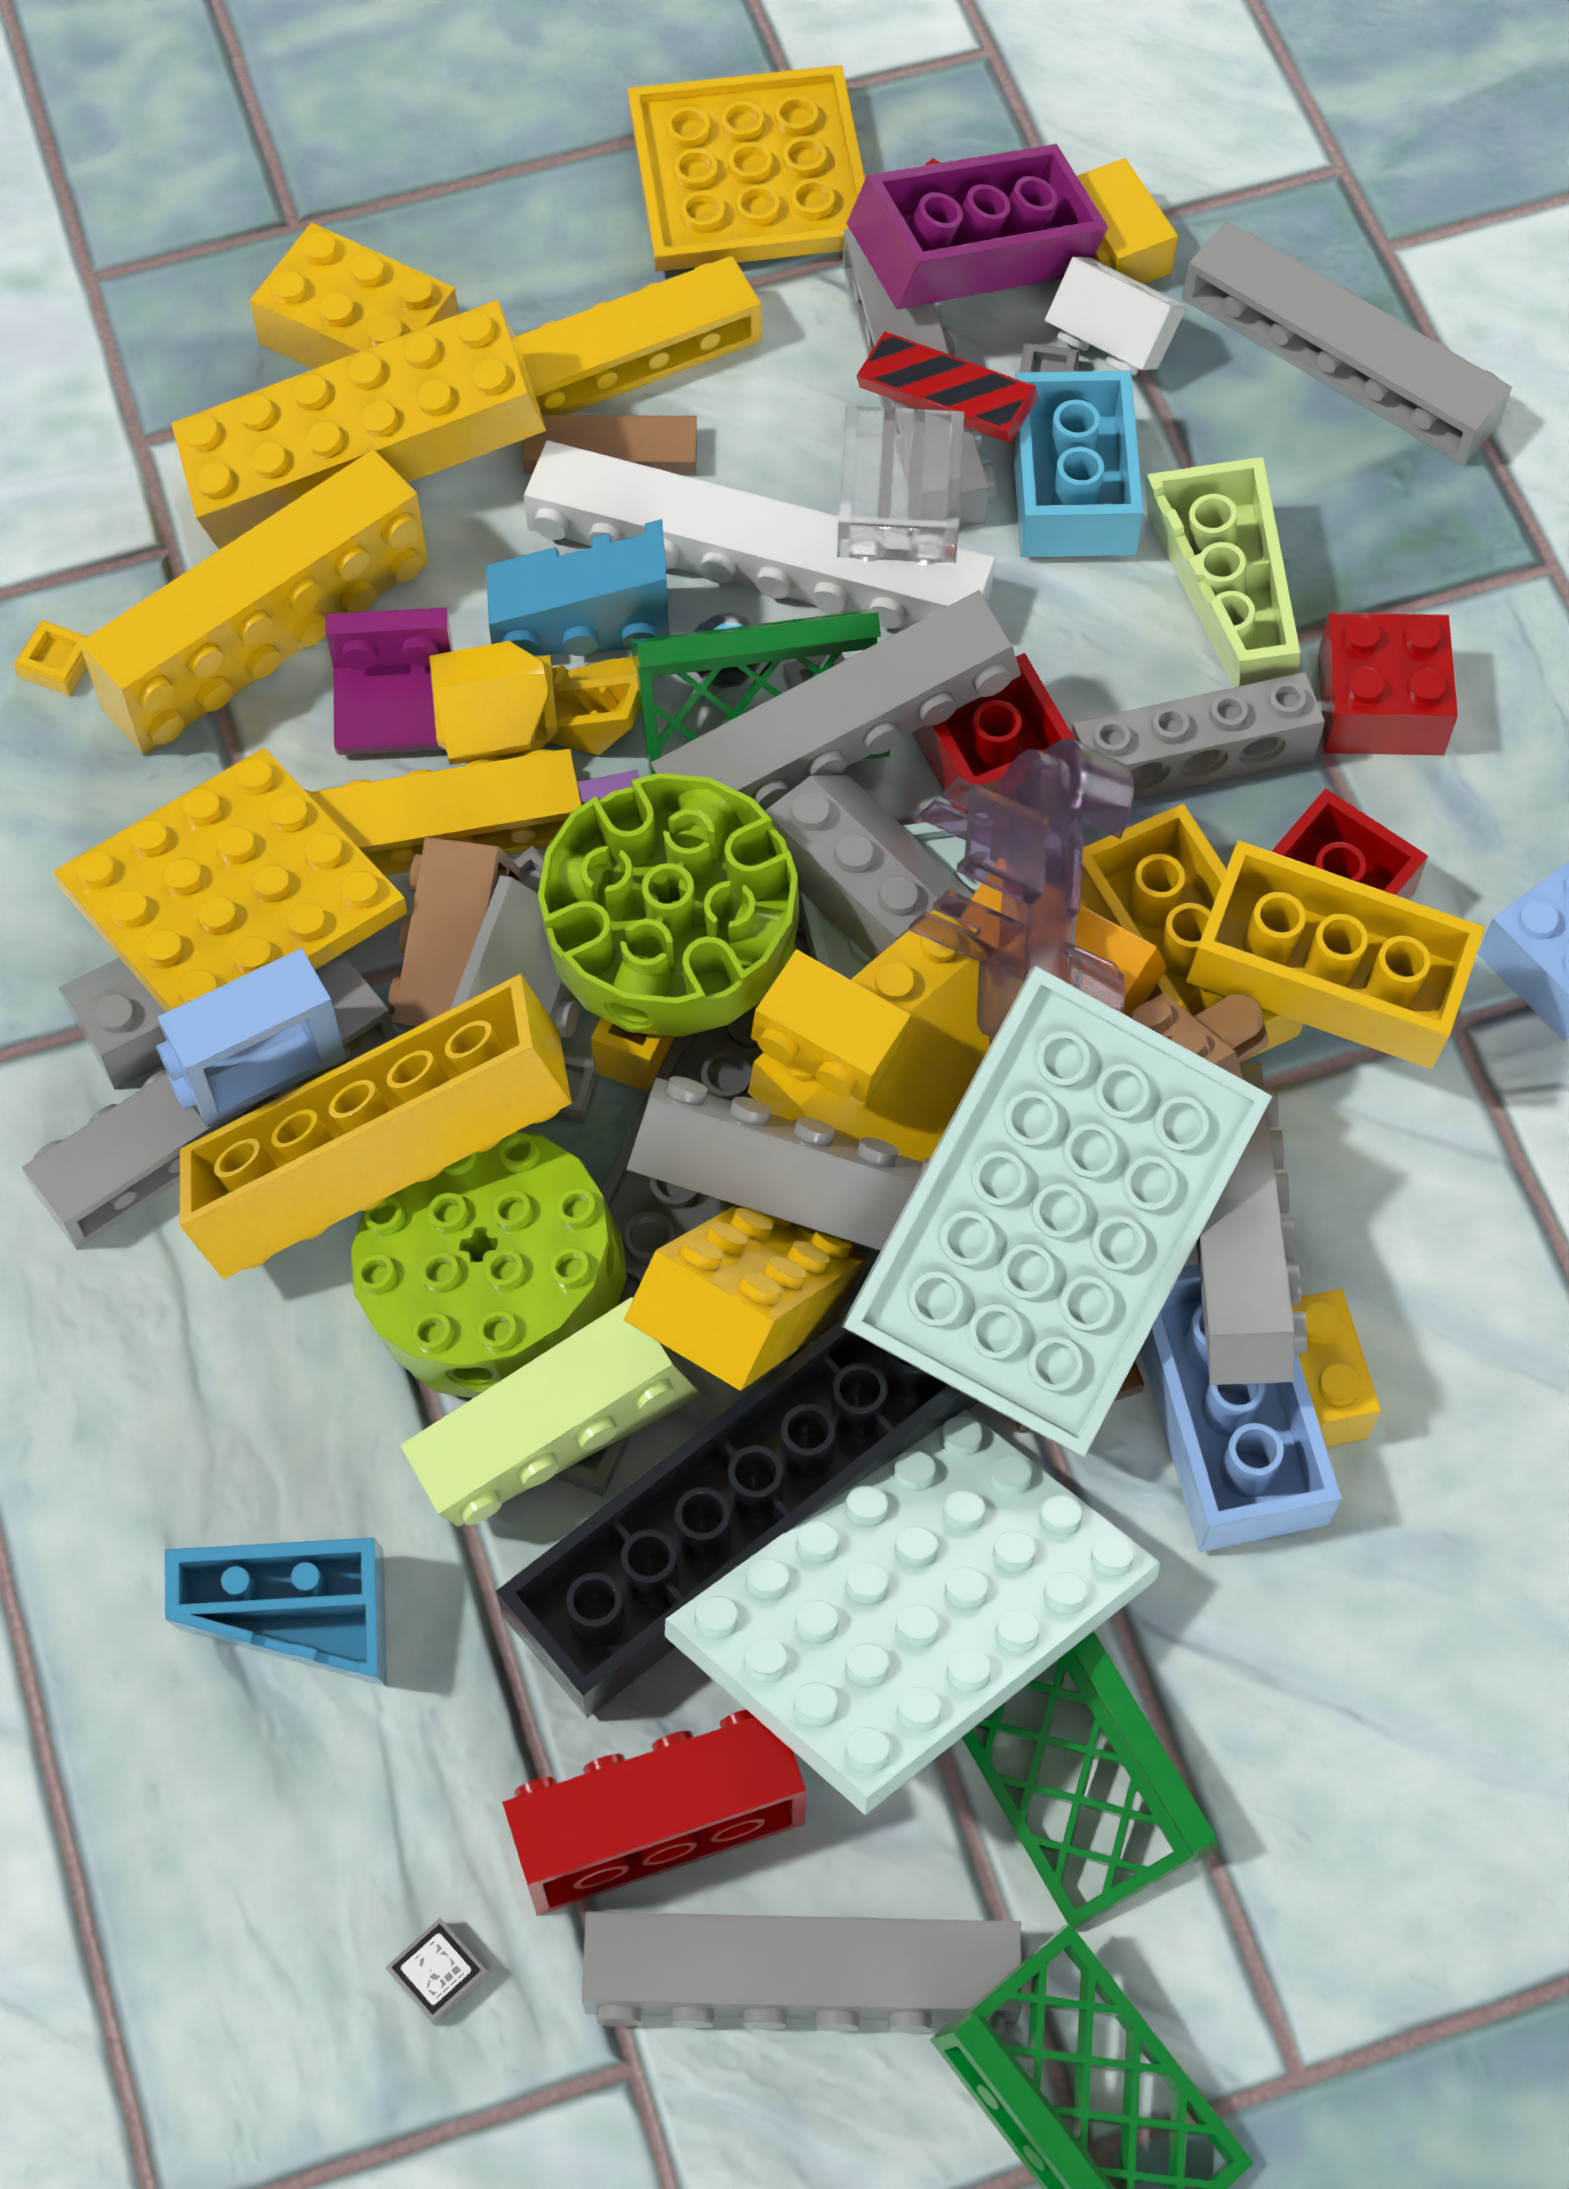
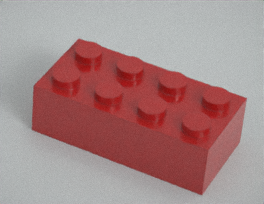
M747 1709L723 1718L719 1723L720 1729L696 1737L693 1736L692 1731L688 1730L675 1732L655 1741L651 1745L652 1752L625 1760L624 1755L620 1753L607 1755L586 1764L583 1767V1775L559 1783L556 1782L555 1777H543L519 1786L514 1791L515 1798L503 1801L502 1804L536 1915L539 1916L805 1825L806 1787L793 1750Z

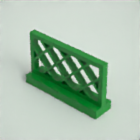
M861 610L630 640L633 665L636 666L649 775L656 774L651 762L661 757L660 749L675 729L691 741L698 738L680 722L701 695L728 715L721 724L723 725L740 716L761 687L774 697L782 694L766 681L782 660L796 659L813 672V675L810 677L812 678L829 669L841 653L858 650L864 651L877 644V637H881L878 612ZM827 655L819 667L806 658ZM769 662L759 675L746 666ZM736 666L754 682L732 710L708 691L707 687L722 668ZM709 670L700 683L687 674L689 672ZM676 674L694 688L674 717H671L654 703L651 677ZM656 714L668 722L660 735H658ZM890 750L882 754H870L861 760L889 757Z
M1094 1631L1059 1658L1052 1685L1032 1680L1022 1688L1049 1696L1039 1733L1002 1723L1007 1704L1006 1701L994 1711L992 1720L984 1719L975 1726L989 1730L984 1748L973 1729L961 1737L1067 1924L1071 1923L1074 1929L1084 1925L1189 1862L1194 1861L1196 1863L1219 1849L1218 1839ZM1066 1671L1079 1692L1061 1688ZM1059 1698L1086 1705L1091 1711L1094 1722L1087 1746L1049 1736ZM1101 1730L1115 1753L1097 1748ZM999 1733L1037 1743L1027 1781L997 1773L991 1761ZM1046 1746L1085 1756L1075 1794L1036 1784ZM1094 1759L1124 1767L1130 1778L1124 1807L1084 1797ZM1005 1786L1024 1791L1020 1809L1017 1808ZM1137 1791L1151 1815L1133 1810ZM1033 1794L1072 1804L1062 1843L1035 1836L1029 1829L1026 1821ZM1081 1807L1121 1817L1111 1856L1072 1846ZM1132 1820L1158 1827L1173 1852L1149 1866L1120 1859L1129 1821ZM1041 1848L1060 1853L1055 1872ZM1069 1856L1108 1866L1102 1894L1075 1909L1062 1886ZM1117 1869L1135 1873L1113 1887Z
M1071 1923L1062 1926L960 2018L950 2021L930 2039L931 2043L1042 2189H1115L1108 2179L1119 2180V2189H1135V2182L1168 2186V2189H1228L1254 2164ZM1063 1950L1081 1972L1079 2000L1046 1996L1047 1965ZM1032 1978L1031 1994L1017 1992ZM1095 1992L1105 2004L1094 2002ZM1004 2002L1030 2005L1028 2047L1006 2045L986 2018ZM1045 2007L1079 2012L1076 2054L1043 2050ZM1094 2014L1115 2017L1125 2029V2060L1092 2056ZM1141 2052L1151 2064L1140 2063ZM1016 2057L1027 2059L1026 2071ZM1042 2061L1076 2065L1074 2108L1053 2106L1041 2092ZM1091 2067L1124 2072L1122 2114L1089 2110ZM1140 2074L1160 2076L1172 2091L1171 2121L1138 2117ZM1187 2112L1196 2124L1186 2123ZM1062 2118L1073 2119L1072 2131ZM1088 2121L1122 2125L1120 2169L1098 2167L1088 2154ZM1137 2128L1170 2132L1168 2175L1135 2171ZM1186 2134L1206 2136L1225 2160V2163L1208 2180L1184 2177Z

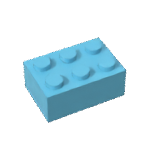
M1131 371L1016 372L1015 379L1035 385L1038 395L1037 401L1012 440L1020 557L1137 555L1144 510Z

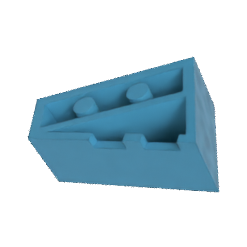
M662 519L645 523V534L612 542V537L609 533L591 537V548L560 556L558 549L553 547L486 565L488 622L491 644L511 641L533 656L552 654L585 656L600 651H631L630 640L668 636V595Z
M374 1537L165 1549V1620L177 1629L387 1687L384 1556L382 1547Z

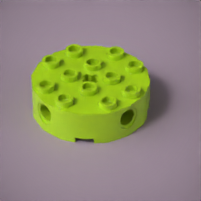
M657 773L631 780V787L612 791L600 800H598L597 796L593 797L571 812L545 851L538 901L556 975L587 1011L629 1032L682 1037L729 1025L762 1001L794 953L799 918L798 875L790 850L788 851L785 839L773 827L772 819L753 798L710 777Z
M514 1132L502 1138L493 1148L485 1152H475L445 1167L434 1178L424 1182H416L386 1197L375 1208L364 1211L351 1247L354 1295L394 1360L408 1369L416 1379L434 1391L468 1398H475L617 1307L627 1278L622 1233L602 1193L580 1159L541 1135L525 1132Z

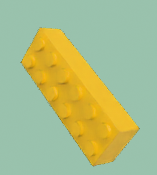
M498 299L171 423L196 519L219 550L372 449H375L409 483L546 431L517 337Z
M372 449L80 641L79 644L103 712L144 756L157 746L165 745L175 740L185 727L206 713L221 709L234 694L255 680L270 676L279 667L280 663L304 647H310L320 642L326 635V614L364 612L374 603L375 599L399 583H406L412 580L424 566L429 564L418 494L375 449Z
M519 974L180 1148V1227L224 1280L244 1269H253L262 1265L271 1255L301 1240H310L319 1236L329 1226L358 1211H367L375 1208L386 1197L416 1182H424L434 1178L445 1167L475 1152H485L493 1148L502 1138L532 1123L547 1121L556 1115L560 1109L572 1104L559 1029L522 974Z

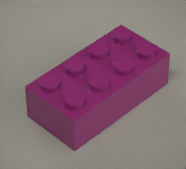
M1057 144L867 175L846 223L896 310L1062 279L1072 257H1090L1093 259L1109 228Z

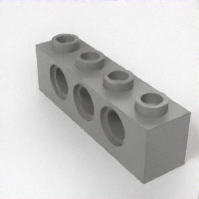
M1306 672L1073 722L1071 733L1080 749L1074 783L1083 810L1087 811L1314 761L1325 721Z

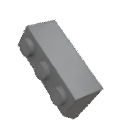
M848 775L809 776L765 810L772 819L773 827L785 839L788 851L790 850L798 875V890L810 899L872 961L938 905L954 919H957L974 895Z
M500 875L450 1010L522 974L559 1029L562 1044L564 1038H571L575 1032L579 1016L578 999L556 975L544 931L538 893L513 877Z
M120 958L58 987L61 996L114 1090L164 1065L156 1049V1045L166 1041L157 1017L166 1012Z

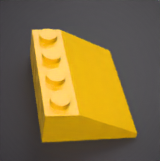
M940 905L850 979L911 1014L903 1045L866 1102L863 1103L851 1095L845 1097L836 1095L825 1089L817 1081L815 1075L794 1062L788 1064L778 1062L765 1053L753 1062L748 1093L755 1100L766 1104L771 1108V1114L795 1122L800 1117L817 1119L832 1126L835 1129L836 1135L860 1142L865 1137L876 1138L895 1146L899 1150L898 1155L924 1162L926 1158H931L1017 996V993L986 949Z

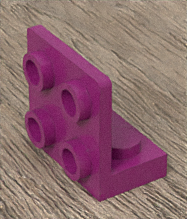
M447 608L326 614V637L333 664L335 752L338 755L445 750L438 746L436 739L429 656L453 651Z

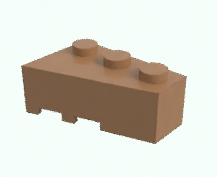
M425 837L422 855L416 854L414 856L410 869V889L415 892L411 916L406 915L403 918L399 932V949L402 953H405L401 977L393 978L388 995V1009L390 1014H394L393 1023L404 1031L408 1032L450 1010L500 875L513 877L522 883L524 872L499 846Z

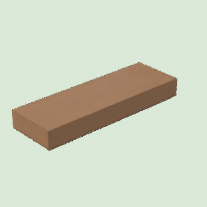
M542 415L546 431L524 439V473H533L548 440L679 475H696L697 416Z

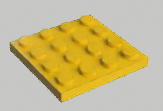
M842 65L627 88L628 105L655 272L695 268L729 256H733L735 261L740 263L843 251V231L849 229L846 223L863 186L865 176Z
M265 747L53 871L61 891L165 1012L301 948L314 970L408 913L405 897Z

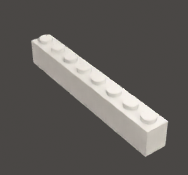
M548 440L524 492L527 530L538 532L546 538L553 540L565 539L592 546L591 537L609 533L612 537V542L645 534V523L662 519L666 569L675 568L704 576L715 583H731L758 590L771 598H788L815 605L828 613H846L861 610L875 611L879 614L880 626L885 628L898 627L905 629L979 589L988 602L992 589L995 561L993 556Z

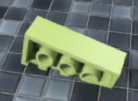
M1258 457L1146 474L1148 517L1232 686L1238 687L1300 673V647L1264 458Z
M633 1297L400 1445L439 1515L457 1527L463 1524L474 1525L495 1514L501 1508L503 1502L531 1487L544 1483L555 1474L702 1396L675 1351L623 1321Z

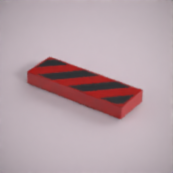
M886 331L883 332L856 375L859 387L1008 443L1012 442L1038 399L1035 385Z

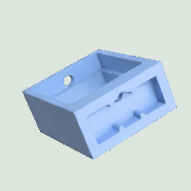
M302 948L157 1017L166 1041L156 1045V1049L168 1072V1081L183 1110L195 1105L206 1127L346 1059L331 998Z

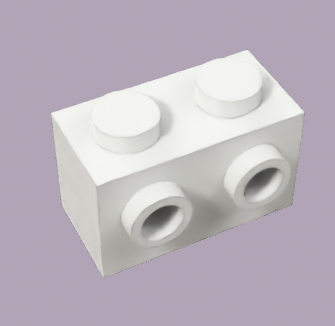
M1072 257L1044 321L1060 328L1057 335L1060 340L1082 350H1088L1091 344L1109 353L1105 360L1109 365L1121 371H1131L1132 375H1136L1139 369L1152 370L1159 368L1187 306L1090 257Z

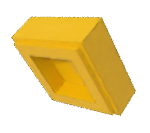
M41 620L13 664L17 677L70 696L87 669L79 642L88 636Z

